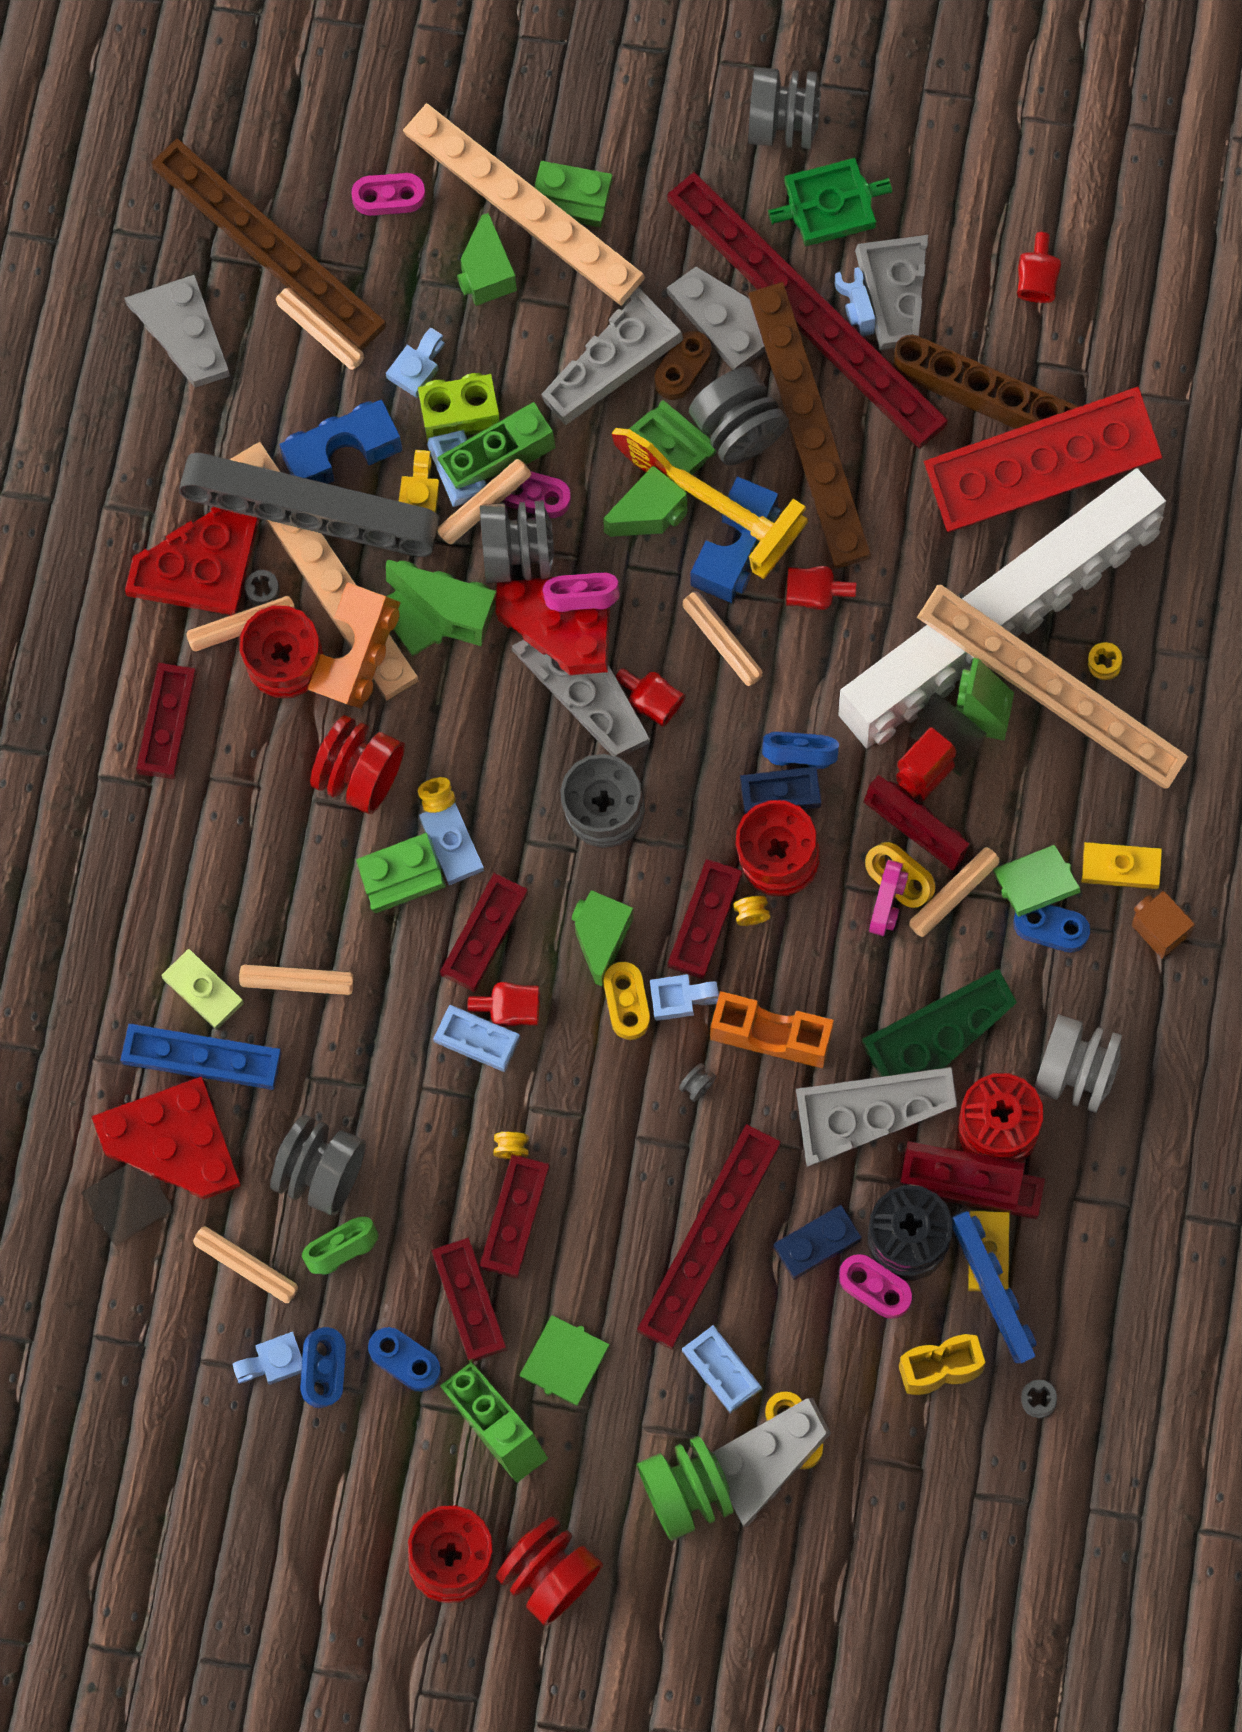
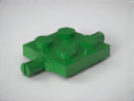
M851 158L785 176L784 183L789 196V205L768 209V215L772 225L793 219L800 230L806 247L876 228V220L871 208V199L888 193L891 194L892 187L889 178L867 183L860 174L856 159Z

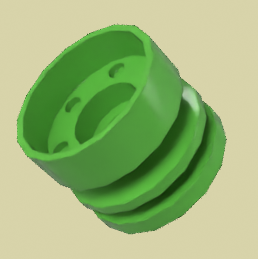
M700 1436L690 1439V1445L695 1456L692 1459L689 1458L681 1444L675 1446L678 1465L674 1467L670 1466L661 1453L637 1463L643 1485L670 1541L695 1531L692 1512L697 1509L709 1524L715 1522L710 1506L713 1502L716 1503L723 1517L733 1514L730 1488L716 1456L706 1447Z

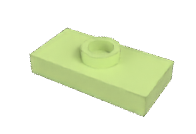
M190 949L181 955L161 975L162 979L216 1030L244 1004L243 1000Z

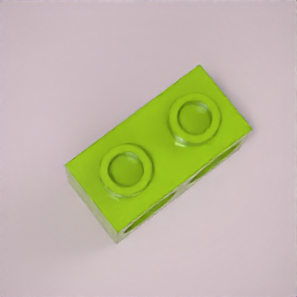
M471 373L459 380L448 382L445 380H433L426 383L425 386L418 387L427 442L431 437L464 430L465 435L480 433L500 421L491 374ZM474 397H481L486 400L479 406H473L468 403ZM437 404L449 406L444 412L431 410Z

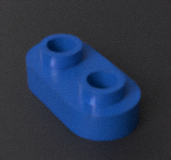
M771 732L763 737L762 755L775 765L784 766L790 763L807 764L817 769H824L838 760L839 742L829 736Z
M1050 904L1020 917L1017 916L1016 912L1014 915V929L1018 936L1026 941L1069 953L1081 950L1088 942L1090 925L1087 919L1078 912ZM1029 914H1037L1041 921L1037 924H1032L1026 917ZM1069 924L1074 925L1078 932L1074 935H1069L1064 931V927Z
M322 1327L311 1332L303 1344L300 1390L303 1399L315 1408H325L339 1400L343 1392L346 1344L343 1336L337 1330L330 1327ZM318 1343L325 1345L327 1349L325 1356L317 1351ZM315 1382H319L323 1385V1395H320L315 1391Z
M381 1328L371 1336L368 1350L372 1361L378 1367L414 1391H427L438 1383L441 1376V1368L438 1359L433 1353L395 1328ZM392 1341L395 1343V1349L390 1353H385L381 1350L382 1343ZM417 1363H424L428 1366L425 1374L416 1375L413 1372V1367Z

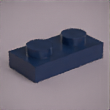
M816 767L740 775L745 814L755 805L769 800H785L800 806L802 809L821 807Z
M839 1205L775 1242L773 1248L792 1279L795 1280L859 1243L861 1236L842 1205Z

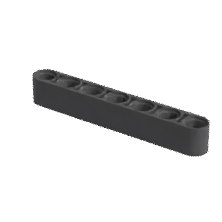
M192 453L187 457L179 487L181 496L192 502L417 557H426L432 553L440 521L437 513L427 508L204 453Z

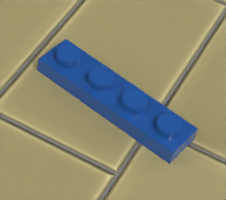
M128 1023L120 1061L123 1065L194 1077L202 1076L205 1079L274 1090L282 1052L281 1049Z
M968 1211L951 1217L955 1236L1014 1362L1023 1363L1036 1357L1032 1349L1037 1346L1035 1338L1028 1325L1021 1326L1015 1313V1311L1020 1310L1019 1304L1010 1288L1004 1290L998 1275L1003 1273L996 1255L993 1252L987 1253L981 1239L985 1238L986 1235L977 1216L970 1217Z

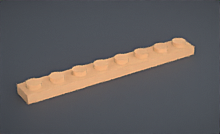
M426 103L403 129L408 138L619 305L622 306L644 281L645 277L641 271Z
M261 442L256 443L230 459L280 472ZM266 520L352 649L355 641L352 628L346 622L335 619L334 616L346 583L356 585L322 533ZM390 635L385 644V658L377 666L372 679L386 701L419 682L418 676Z
M943 585L936 586L917 616L919 620L974 658L980 659L994 672L1163 789L1170 787L1189 757Z

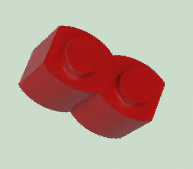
M929 728L897 763L899 772L896 774L898 786L906 796L913 801L915 799L919 802L926 800L954 769L953 759L957 755L954 745L934 728Z

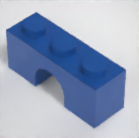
M382 399L374 403L371 401L364 402L356 406L353 412L340 418L337 416L327 418L319 424V427L308 432L299 431L293 433L285 439V442L279 444L282 458L290 475L326 484L335 481L329 459L339 448H356L363 454L368 466L402 451L400 435Z
M737 476L727 497L758 517L764 516L775 523L782 513V509L778 508V493ZM722 514V523L737 529L741 537L736 543L729 546H719L706 540L690 572V585L732 603L736 593L743 594L751 577V573L747 572L750 566L749 556L760 541L751 536V531Z

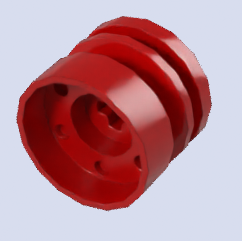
M272 605L257 611L246 621L240 634V654L251 682L261 692L274 698H293L308 691L313 673L320 659V654L324 655L313 622L302 611L290 606ZM280 652H284L285 655H289L290 660L284 663L282 659H278L277 655Z
M343 715L333 725L318 750L311 773L310 785L319 791L327 788V794L332 797L339 796L348 785L346 804L365 813L373 814L382 804L394 783L403 760L405 743L383 732H378L367 744L370 733L369 726L363 723L356 726L355 719Z
M769 800L755 805L742 817L736 830V849L745 878L756 890L770 896H789L802 891L813 881L820 867V849L811 817L800 806L785 800ZM779 849L782 854L786 853V857L780 859L779 856L773 855V852Z
M992 1073L978 1079L967 1090L958 1119V1138L964 1151L1022 1163L1033 1152L1043 1123V1104L1036 1089L1025 1079L1010 1073ZM996 1110H1002L1003 1115L1008 1116L1007 1122L1001 1123V1119L995 1117Z
M457 1505L438 1506L424 1513L414 1524L408 1539L409 1574L416 1588L429 1599L442 1603L463 1602L475 1596L487 1583L492 1568V1538L485 1522L472 1510ZM449 1551L455 1552V1558L457 1559L454 1560L453 1566L445 1565L444 1558H446Z
M554 1516L546 1519L538 1527L531 1529L514 1545L495 1576L496 1580L504 1586L519 1575L510 1589V1593L514 1597L524 1593L530 1587L534 1590L526 1604V1608L544 1626L551 1624L560 1617L588 1588L603 1567V1563L584 1545L568 1555L564 1552L572 1539V1534L566 1530L554 1538L561 1527L560 1522Z

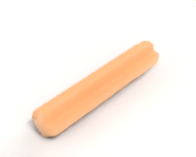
M285 288L277 296L278 306L349 369L354 370L363 362L365 358L363 352L291 288Z
M516 459L438 526L437 531L441 538L448 544H453L481 520L480 505L499 504L531 476V472L526 464Z
M695 591L689 594L683 600V608L747 686H751L759 681L763 676V672L750 654L699 592Z
M285 596L188 630L187 639L193 651H199L239 637L246 621L257 611L272 605L295 608L290 596Z
M988 847L983 848L910 920V928L918 936L925 937L998 866L1000 859L997 854Z
M242 965L239 974L240 985L247 988L350 995L354 987V977L350 972Z
M203 1226L193 1240L196 1247L284 1303H289L296 1295L298 1286L295 1282L210 1228Z

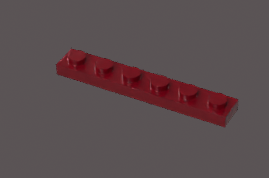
M747 1124L745 1125L637 1328L638 1333L673 1350L778 1152L781 1141Z

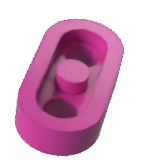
M411 173L373 175L357 180L352 187L351 195L355 209L364 215L410 213L418 210L425 201V188L422 180ZM404 193L413 194V197L410 199L401 198ZM367 196L377 197L374 202L365 201Z
M530 471L531 476L519 486L523 489V492L519 495L510 494L502 501L506 506L518 509L519 502H525L526 512L535 514V501L544 500L549 518H557L568 511L571 504L569 487L562 480ZM549 497H556L559 500L555 505H549L545 501Z
M609 573L557 576L548 580L543 586L546 606L558 612L592 608L606 609L620 597L618 580Z
M888 860L886 863L869 928L870 933L884 936L886 929L894 931L899 914V908L893 907L896 894L903 896L909 874L902 871L903 863Z
M853 1255L842 1263L839 1281L842 1288L848 1294L885 1318H899L909 1310L912 1292L909 1285L903 1279L866 1255ZM861 1271L866 1275V1280L863 1283H856L851 1278L852 1274ZM889 1293H893L898 1296L899 1302L896 1305H888L884 1297Z

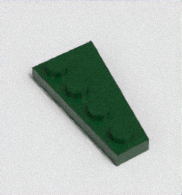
M997 969L863 1038L861 1043L879 1077L942 1069L1010 1010L1017 1001L1002 973Z

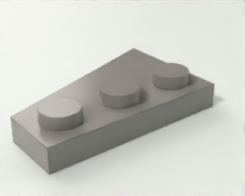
M928 235L861 243L856 247L855 252L859 268L863 273V284L866 287L875 316V332L880 350L895 348L897 341L905 335L913 334L919 336L922 306L921 294L926 264L924 263Z
M694 267L667 287L669 297L699 332L709 339L711 346L732 370L745 367L766 352L750 300L746 296L698 267Z
M194 275L124 298L126 305L144 323L145 328L153 338L155 337L167 351L168 356L195 388L230 376Z
M813 1398L801 1401L712 1452L716 1456L730 1488V1501L743 1527H748L757 1517L756 1514L769 1500H772L781 1490L780 1487L797 1469L804 1465L831 1434Z

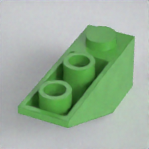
M533 402L438 456L437 459L455 488L458 489L499 475L516 459L521 460L527 465L552 451L556 446L552 429Z
M387 560L386 582L405 597L445 636L482 646L495 610L496 591L479 582L467 583L456 580L445 572L436 571L433 573L419 569L408 561L395 562Z
M973 658L971 671L963 669L955 718L962 719L960 732L1005 741L1014 692L978 658Z
M469 1363L440 1385L486 1447L516 1483L548 1459L532 1431L473 1363Z

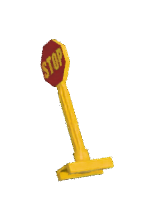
M615 428L612 432L614 445L635 466L645 472L652 466L656 467L665 476L671 478L679 487L751 531V536L760 541L749 556L751 570L762 579L767 577L808 523V519L802 515L806 507L795 499H792L774 523L764 516L758 517L685 470L675 468L651 442L635 432Z

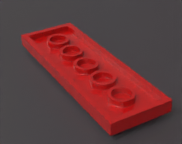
M1135 387L923 462L948 533L1157 462L1162 460L1163 457L1140 389Z

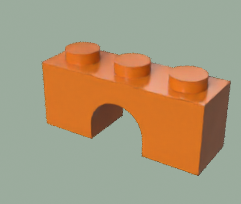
M347 582L334 618L350 625L354 632V645L351 651L341 658H332L320 654V659L308 690L362 709L364 702L369 699L372 693V679L376 668L385 658V644L390 631L395 628L398 622V609L401 602Z
M720 991L710 1026V1040L823 1069L833 1033L834 1020L797 1010L793 1016L775 1014L762 1009L758 1005L757 1000Z

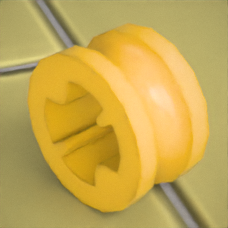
M1103 642L1092 647L1088 657V667L1091 674L1100 680H1110L1119 674L1122 667V654L1116 645ZM1100 654H1104L1106 658H1114L1110 668H1106L1104 664H1096L1099 662Z
M437 777L427 780L418 788L417 792L419 798L422 799V806L425 811L431 813L440 812L454 804L456 798L451 790V783L447 778Z
M752 896L736 901L733 907L734 911L739 912V915L736 917L737 924L749 926L769 920L770 911L764 908L768 904L767 898L765 896Z
M500 1132L494 1135V1141L498 1143V1147L494 1149V1156L503 1159H510L512 1154L524 1158L528 1157V1150L524 1147L529 1142L527 1134Z

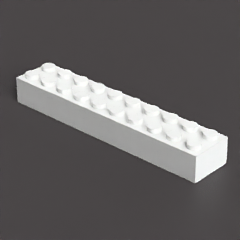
M1136 468L962 599L1016 637L1023 631L1029 634L1040 626L1044 620L1042 617L1051 610L1058 612L1066 607L1073 599L1072 594L1083 587L1084 590H1087L1094 586L1101 579V573L1112 565L1113 568H1117L1130 557V551L1140 543L1142 546L1151 543L1160 533L1159 529L1164 518L1163 512L1166 500ZM926 625L840 690L838 716L866 749L874 743L881 745L895 734V728L906 720L910 723L916 720L925 711V705L934 698L939 701L949 695L955 688L954 683L961 679L963 669L971 671L974 657Z

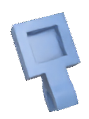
M857 267L854 268L855 281L853 283H845L842 280L841 273H836L835 287L840 294L849 297L850 303L845 304L849 324L851 326L856 325L858 333L864 337L874 334L875 316L866 287L863 286V273Z
M430 328L423 336L417 350L407 345L386 372L387 379L417 398L419 396L418 387L425 386L439 370L438 365L432 360L445 344L441 340L443 335Z
M688 974L650 980L656 1021L694 1016L693 1004H717L719 992L716 981L690 985Z
M290 1332L255 1345L258 1357L246 1358L232 1364L239 1384L265 1374L268 1384L271 1385L301 1374L302 1356L294 1334Z

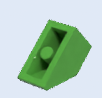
M489 213L481 216L460 259L462 273L457 275L463 294L465 296L471 294L475 306L517 291L514 271Z
M652 466L603 518L604 533L609 537L663 533L670 525L673 527L677 526L688 512L687 492L656 467Z
M590 890L586 901L582 899L578 901L572 915V920L575 921L576 936L594 982L597 985L603 986L605 972L613 965L634 920L632 907Z

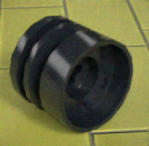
M904 1185L889 1190L877 1201L870 1215L867 1246L871 1258L906 1281H916L930 1276L942 1265L949 1251L952 1237V1218L948 1207L936 1193L922 1186ZM906 1222H912L913 1227L917 1228L916 1235L909 1236L908 1231L904 1229Z

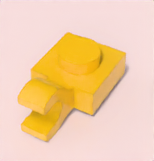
M415 450L413 477L402 476L399 502L427 508L436 513L440 483L439 479H429L432 463L431 452Z

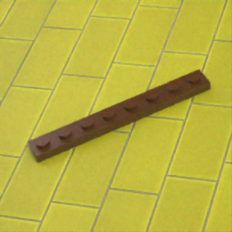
M178 138L151 162L152 168L287 288H291L361 351L386 328V322Z
M780 282L749 292V300L786 416L789 419V425L835 569L870 559L871 554L784 283Z

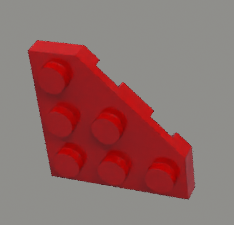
M216 507L210 508L211 512L193 523L189 521L165 536L166 540L149 550L144 549L133 556L125 587L126 596L227 615L237 614L260 518Z
M535 578L530 581L522 579L497 583L496 615L498 621L507 628L512 627L523 636L524 641L543 655L548 654L569 675L608 672L610 607L606 609L592 608L558 612L548 608L544 600L543 586L550 579L541 580V578Z
M202 1076L91 1116L103 1152L107 1157L140 1169L145 1174L187 1190L190 1194L203 1200L241 1187Z

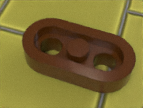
M697 331L683 333V341L670 349L655 372V388L663 398L678 400L685 397L711 359V343L703 333ZM695 344L699 349L695 352H690L686 347ZM675 373L680 378L676 381H670L667 379V376Z

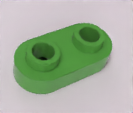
M357 1217L312 1241L303 1250L302 1258L311 1273L330 1274L344 1262L357 1255L369 1252L378 1240L379 1234L370 1218Z

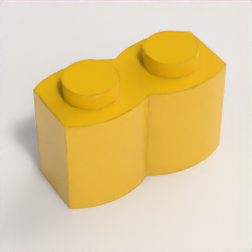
M963 1334L949 1338L939 1347L923 1345L907 1351L900 1357L899 1370L906 1393L923 1395L937 1390L944 1383L963 1384L974 1380L983 1372L985 1359L978 1337L976 1335Z

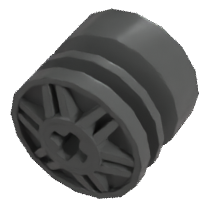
M755 67L751 93L748 144L773 146L777 130L785 131L787 148L793 147L795 131L802 132L801 149H811L812 140L818 130L821 102L817 72L808 71L806 88L798 87L799 71L793 70L789 86H781L779 69Z
M750 366L729 371L714 380L694 398L689 407V414L700 430L706 435H712L710 444L718 451V456L727 466L748 461L763 452L784 433L789 422L786 414L781 409H778L779 404L772 397H766L768 388Z
M544 500L535 501L536 518H527L525 502H519L517 519L514 520L509 519L505 503L480 505L486 584L511 582L513 565L521 564L526 581L532 580L531 563H540L541 580L550 579L554 546L552 521L546 511Z
M607 754L590 755L576 762L565 774L560 789L562 807L572 831L586 844L600 848L616 847L630 840L640 829L645 815L644 796L640 781L634 770L622 759ZM603 800H609L611 804L607 806L606 812L599 811L598 806H602Z
M303 1114L294 1123L279 1148L270 1188L280 1194L288 1189V1196L291 1199L297 1200L307 1187H310L308 1205L334 1216L344 1205L357 1179L366 1151V1141L341 1130L336 1133L328 1144V1124L320 1122L314 1128L315 1120Z

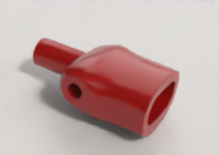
M1046 232L1036 233L1034 252H1025L1019 258L1017 297L1025 301L1051 303L1056 297V285L1061 261L1055 256L1048 255L1050 234Z
M788 567L786 606L826 610L831 606L834 596H856V582L834 581L833 572L829 567Z
M621 668L615 676L618 683L632 691L628 701L633 710L651 718L662 727L670 722L685 701L686 695L671 686L666 679L656 672H649L645 677L639 679L626 669Z
M499 982L494 985L491 997L468 996V1011L490 1012L492 1022L501 1027L519 1025L538 1026L539 985H517Z

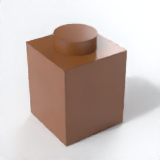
M1164 890L1155 898L1150 894L1134 908L1136 914L1131 925L1162 959L1189 938L1195 926L1192 920Z

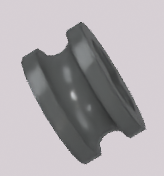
M257 570L247 577L245 591L249 601L254 605L260 606L278 599L280 594L279 583L276 576L271 572ZM262 581H268L271 592L268 595H265L263 592V596H257L254 585L257 582L262 585Z
M703 1063L693 1068L679 1086L680 1091H688L690 1093V1099L693 1102L701 1098L717 1078L713 1072L710 1074L706 1073V1066Z
M1034 1380L1024 1387L1021 1402L1026 1413L1036 1418H1044L1053 1413L1057 1405V1394L1052 1384L1045 1380ZM1034 1390L1036 1393H1041L1045 1390L1049 1394V1396H1046V1401L1050 1403L1046 1407L1040 1404L1035 1408L1029 1404V1402H1032V1396H1029L1030 1392Z

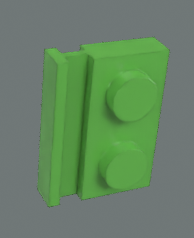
M541 161L534 188L578 223L602 227V220L613 178L610 173Z
M664 400L659 403L655 410L652 409L629 428V430L651 442L672 466L685 470L691 475L701 468L708 458L715 456L717 452L711 446L710 438Z
M428 833L356 859L366 894L371 903V910L375 913L446 887L432 839Z

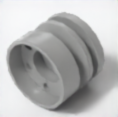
M1059 1014L1034 1086L1037 1093L1058 1100L1065 1086L1069 1085L1074 1087L1072 1105L1078 1107L1083 1091L1092 1093L1087 1110L1097 1113L1100 1104L1110 1093L1121 1060L1120 1041L1122 1035L1113 1032L1108 1048L1098 1046L1103 1028L1098 1027L1090 1041L1086 1042L1081 1040L1083 1022Z

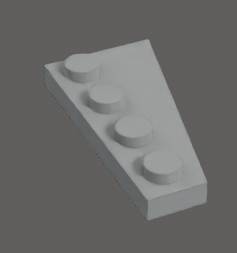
M639 287L630 295L631 301L622 311L618 309L610 317V324L598 337L594 335L585 345L586 351L577 361L572 360L542 393L545 404L565 425L683 341L682 332Z
M522 640L512 645V651L612 756L621 758L650 743L649 736L609 665L608 672L569 675L559 667L557 661L548 654L543 655L526 641Z
M952 1067L796 1089L807 1167L957 1107Z

